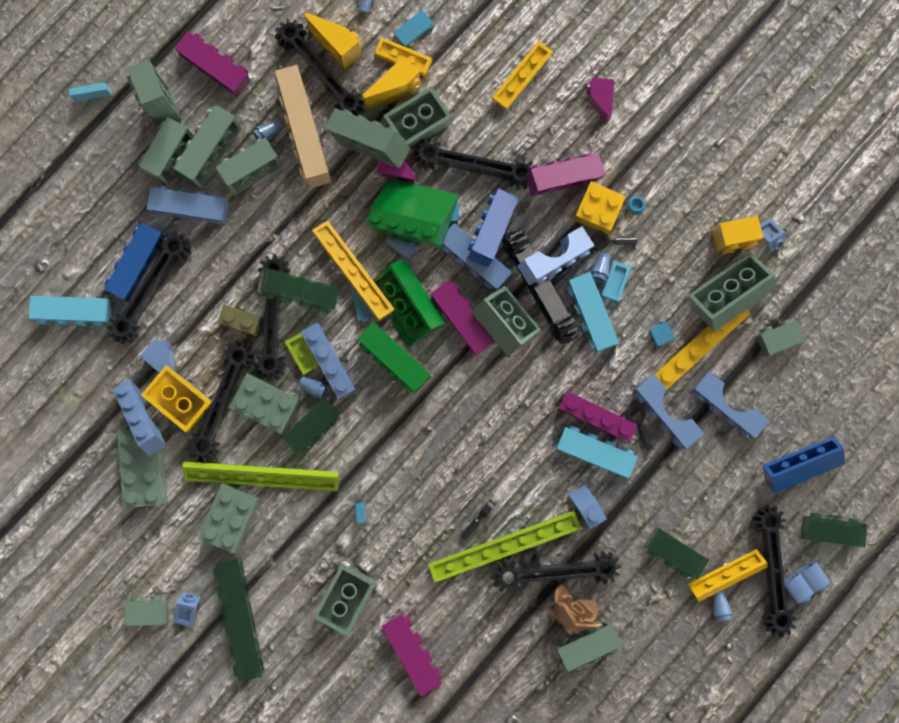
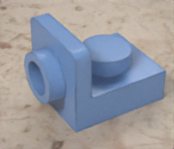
M771 218L760 224L763 241L767 244V250L772 252L775 249L781 248L785 243V232Z
M182 593L176 602L173 623L193 627L197 606L201 597L191 593Z

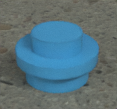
M633 196L627 201L626 207L631 214L639 215L645 210L646 204L640 196Z

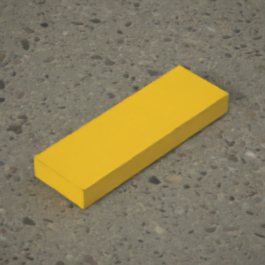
M384 38L380 39L374 52L375 57L394 65L404 56L420 72V75L426 77L432 63L431 57Z

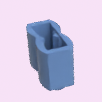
M814 561L809 562L797 572L784 579L785 590L794 603H801L802 605L809 602L814 593L825 591L827 589L826 585L830 583L817 562Z

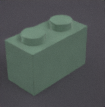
M787 319L778 323L779 327L775 329L769 326L760 330L762 334L757 335L756 338L764 357L805 342L797 320L790 322Z
M143 596L131 597V600L124 602L125 626L165 625L169 623V599H163V596H150L148 600H143Z

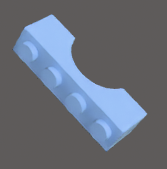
M583 227L571 232L560 241L562 247L560 257H548L538 251L524 259L517 266L529 285L535 282L537 284L542 283L550 273L554 276L562 270V266L569 267L576 262L575 259L577 257L583 259L590 254L589 250L594 244Z

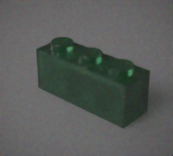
M324 397L282 438L297 454L302 452L306 454L313 447L311 444L316 439L320 441L327 434L325 431L330 426L333 428L341 421L340 417L342 414Z
M810 512V516H803L801 539L865 548L868 524L861 523V519L849 518L848 521H841L842 517L829 515V519L822 518V514Z
M655 527L644 545L648 549L647 554L655 559L659 556L665 560L664 565L672 570L675 567L681 570L680 575L688 580L691 578L697 580L709 559L658 527Z

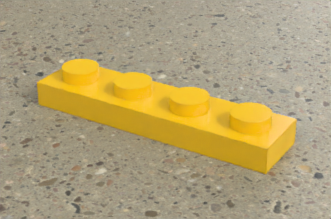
M538 41L493 95L492 100L507 111L553 55V51Z
M756 549L688 583V586L697 601L700 602L767 568L768 565Z

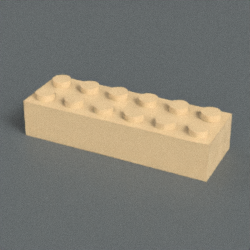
M297 65L276 70L277 78H274V82L280 95L279 100L285 113L284 117L290 131L291 142L294 148H297L294 149V153L299 166H302L299 167L301 177L304 183H308L310 188L331 183V177Z

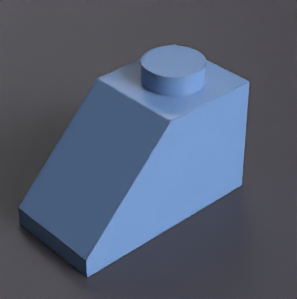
M155 338L140 356L159 373L166 365L175 371L174 352L170 350L172 346L164 339L160 341Z
M586 485L568 494L587 528L591 529L607 520L598 502Z

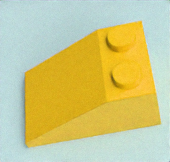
M309 13L304 15L308 30L344 69H347L362 56L360 39L354 31L350 32L346 27Z
M403 56L362 95L365 108L369 110L407 98L410 94L414 95L420 89V72Z
M167 365L141 394L143 398L188 433L194 429L210 410L213 402Z

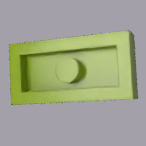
M301 333L285 341L303 375L320 367Z

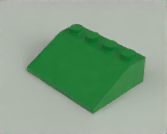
M389 178L372 205L365 225L377 233L442 249L459 195Z

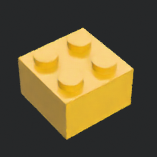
M591 181L574 221L609 235L626 196Z
M758 216L720 223L712 231L716 252H723V255L734 253V250L740 248L742 251L753 249V246L758 245V242L763 239Z

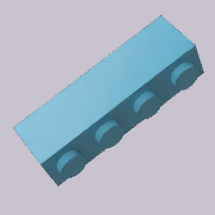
M591 272L569 280L566 290L569 297L574 299L575 304H573L576 314H580L582 319L580 325L583 332H587L589 336L587 342L590 349H594L595 353L616 346L619 341Z
M30 296L29 319L34 320L35 324L47 325V322H54L55 325L65 326L67 322H70L74 326H85L86 323H93L92 326L104 327L105 324H111L109 319L112 316V301L109 299Z
M571 425L569 428H563L555 448L556 450L626 479L630 478L638 458L633 455L634 451L623 448V450L615 448L616 444L605 440V443L598 441V436L587 433V435L579 433L580 429Z

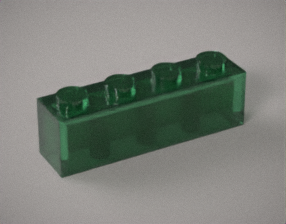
M265 268L261 271L257 293H261L263 298L273 299V297L280 298V302L292 304V302L299 303V307L310 309V306L316 307L319 312L328 313L335 310L340 287Z

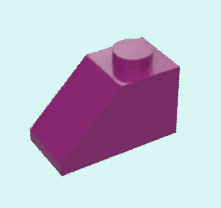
M592 77L590 84L587 83L586 95H589L588 102L605 121L609 122L612 115L615 79Z
M405 160L400 169L379 161L378 176L415 184V175Z

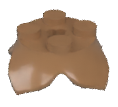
M560 583L555 591L554 608L550 614L564 626V630L573 635L575 632L583 634L589 629L601 627L599 622H594L598 616L597 602L587 599L572 601L570 592Z

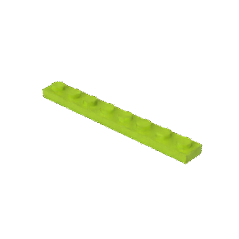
M184 462L182 466L184 481L338 491L339 472L198 462Z
M573 510L428 563L434 582H438L580 530L581 527Z

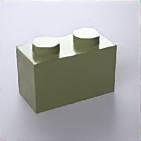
M223 304L217 323L221 326L258 337L264 319L258 315Z

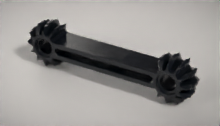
M287 18V23L285 24L280 21L281 27H276L275 29L277 33L275 34V39L278 40V46H284L285 51L290 47L296 51L338 101V103L334 104V109L336 108L341 111L346 109L356 117L360 115L359 112H364L362 94H357L356 89H353L351 93L348 92L304 41L303 37L307 33L306 30H303V24H298L296 19L291 23L290 19ZM289 33H295L291 38L286 37ZM298 45H301L306 50V52L312 57V62L298 47ZM327 78H329L334 83V85L340 90V92L343 95H339L337 93V91L327 81ZM347 102L354 103L350 108L345 107Z
M432 138L430 143L423 139V145L417 143L418 149L413 150V154L416 155L413 157L414 161L418 162L417 166L419 168L424 165L425 171L428 170V166H431V169L434 171L435 164L512 180L509 186L513 187L516 184V190H519L520 186L524 190L527 189L526 178L518 177L516 172L524 171L527 174L533 164L532 161L526 164V158H523L522 162H519V159L516 158L515 164L440 149V142L434 144V139ZM427 151H431L434 153V156L426 158L424 154Z
M520 228L507 231L501 240L503 243L502 247L505 253H507L508 258L514 262L547 320L551 335L560 344L571 343L579 334V326L576 324V320L573 319L572 314H568L548 277L540 284H537V282L532 285L528 284L517 266L524 259L534 254L530 247L531 242H529L525 232L521 231Z
M173 231L172 236L166 233V240L160 238L164 243L158 245V248L163 250L123 314L120 316L116 313L115 320L109 319L112 325H108L107 329L112 331L108 335L109 337H114V342L120 341L121 344H126L128 341L132 343V336L139 337L135 332L141 330V327L136 326L177 259L184 262V255L190 257V254L186 251L191 250L192 247L188 245L190 240L185 238V234L181 233L178 235L177 231ZM178 243V250L171 251L172 245ZM126 323L127 330L121 333L120 328Z
M273 254L272 259L267 255L265 257L266 263L260 261V264L264 267L258 268V271L262 273L259 276L260 279L267 278L263 357L261 358L256 355L255 358L259 362L253 363V366L259 367L255 370V373H261V379L267 376V381L272 380V375L278 380L279 376L277 373L279 372L282 375L285 373L281 370V367H287V364L281 363L285 360V357H278L281 279L288 280L289 278L285 274L291 273V270L287 268L289 266L288 261L284 262L283 256L277 259L276 254ZM272 267H279V271L277 274H270V269ZM275 282L274 306H271L272 283ZM270 329H273L272 353L269 354ZM269 360H273L275 363L274 368L271 370H267L265 366Z
M236 340L234 343L235 347L229 343L228 347L230 350H223L228 356L222 359L223 361H229L200 435L198 436L196 433H193L194 441L190 439L187 441L192 444V447H187L186 449L187 451L193 450L189 456L190 458L196 456V462H200L202 459L204 463H207L208 457L211 460L215 459L212 453L219 454L220 452L215 449V446H220V442H214L243 367L250 370L251 368L248 363H255L250 357L256 356V353L250 352L253 347L251 345L247 346L245 341L240 345L239 341ZM238 352H242L243 359L237 362L235 355ZM236 366L235 371H234V373H233V376H232V378H231V381H230V383H229V386H228V388H227V391H225L226 386H227V384H228V381H229V379H230V376H231V374H232L233 368ZM216 412H217V416H216L215 421H214V423H213V426H212V429H211V431H210V434H209V436H207L208 431H209V429H210V426H211V424H212V421H213V419H214V416H215V414H216ZM203 441L208 445L207 450L204 452L199 448L200 443Z
M765 505L764 509L762 507L758 508L760 514H753L757 521H752V524H758L754 529L756 532L762 530L764 557L768 565L766 576L770 612H763L767 618L763 619L762 622L767 624L765 629L767 631L771 630V635L776 636L778 634L780 637H784L785 633L791 634L790 627L796 628L792 622L798 620L797 617L792 616L795 612L794 610H787L779 529L785 530V526L781 525V523L787 520L781 518L784 512L778 511L777 506L771 508L770 505ZM768 516L773 519V523L769 527L765 523ZM782 615L783 622L777 625L776 618Z
M605 551L600 552V557L594 553V561L515 568L516 562L514 560L509 565L508 560L504 559V565L497 562L499 569L492 568V571L496 574L491 575L490 578L491 580H496L493 583L494 587L499 586L500 592H503L506 588L508 594L511 593V587L517 591L516 584L596 576V583L599 584L602 581L603 584L607 585L608 579L615 582L613 576H620V573L616 570L620 569L621 565L616 564L619 559L613 557V553L608 552L606 555ZM608 563V569L605 572H601V565ZM592 568L591 570L568 572L571 569ZM511 572V579L508 581L503 580V574ZM544 572V574L519 576L526 573Z

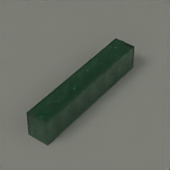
M242 558L216 563L213 573L215 579H218L219 582L217 593L219 599H222L223 602L221 613L227 621L225 632L227 638H230L231 641L229 652L235 661V665H233L234 676L238 677L239 682L262 677L265 674Z

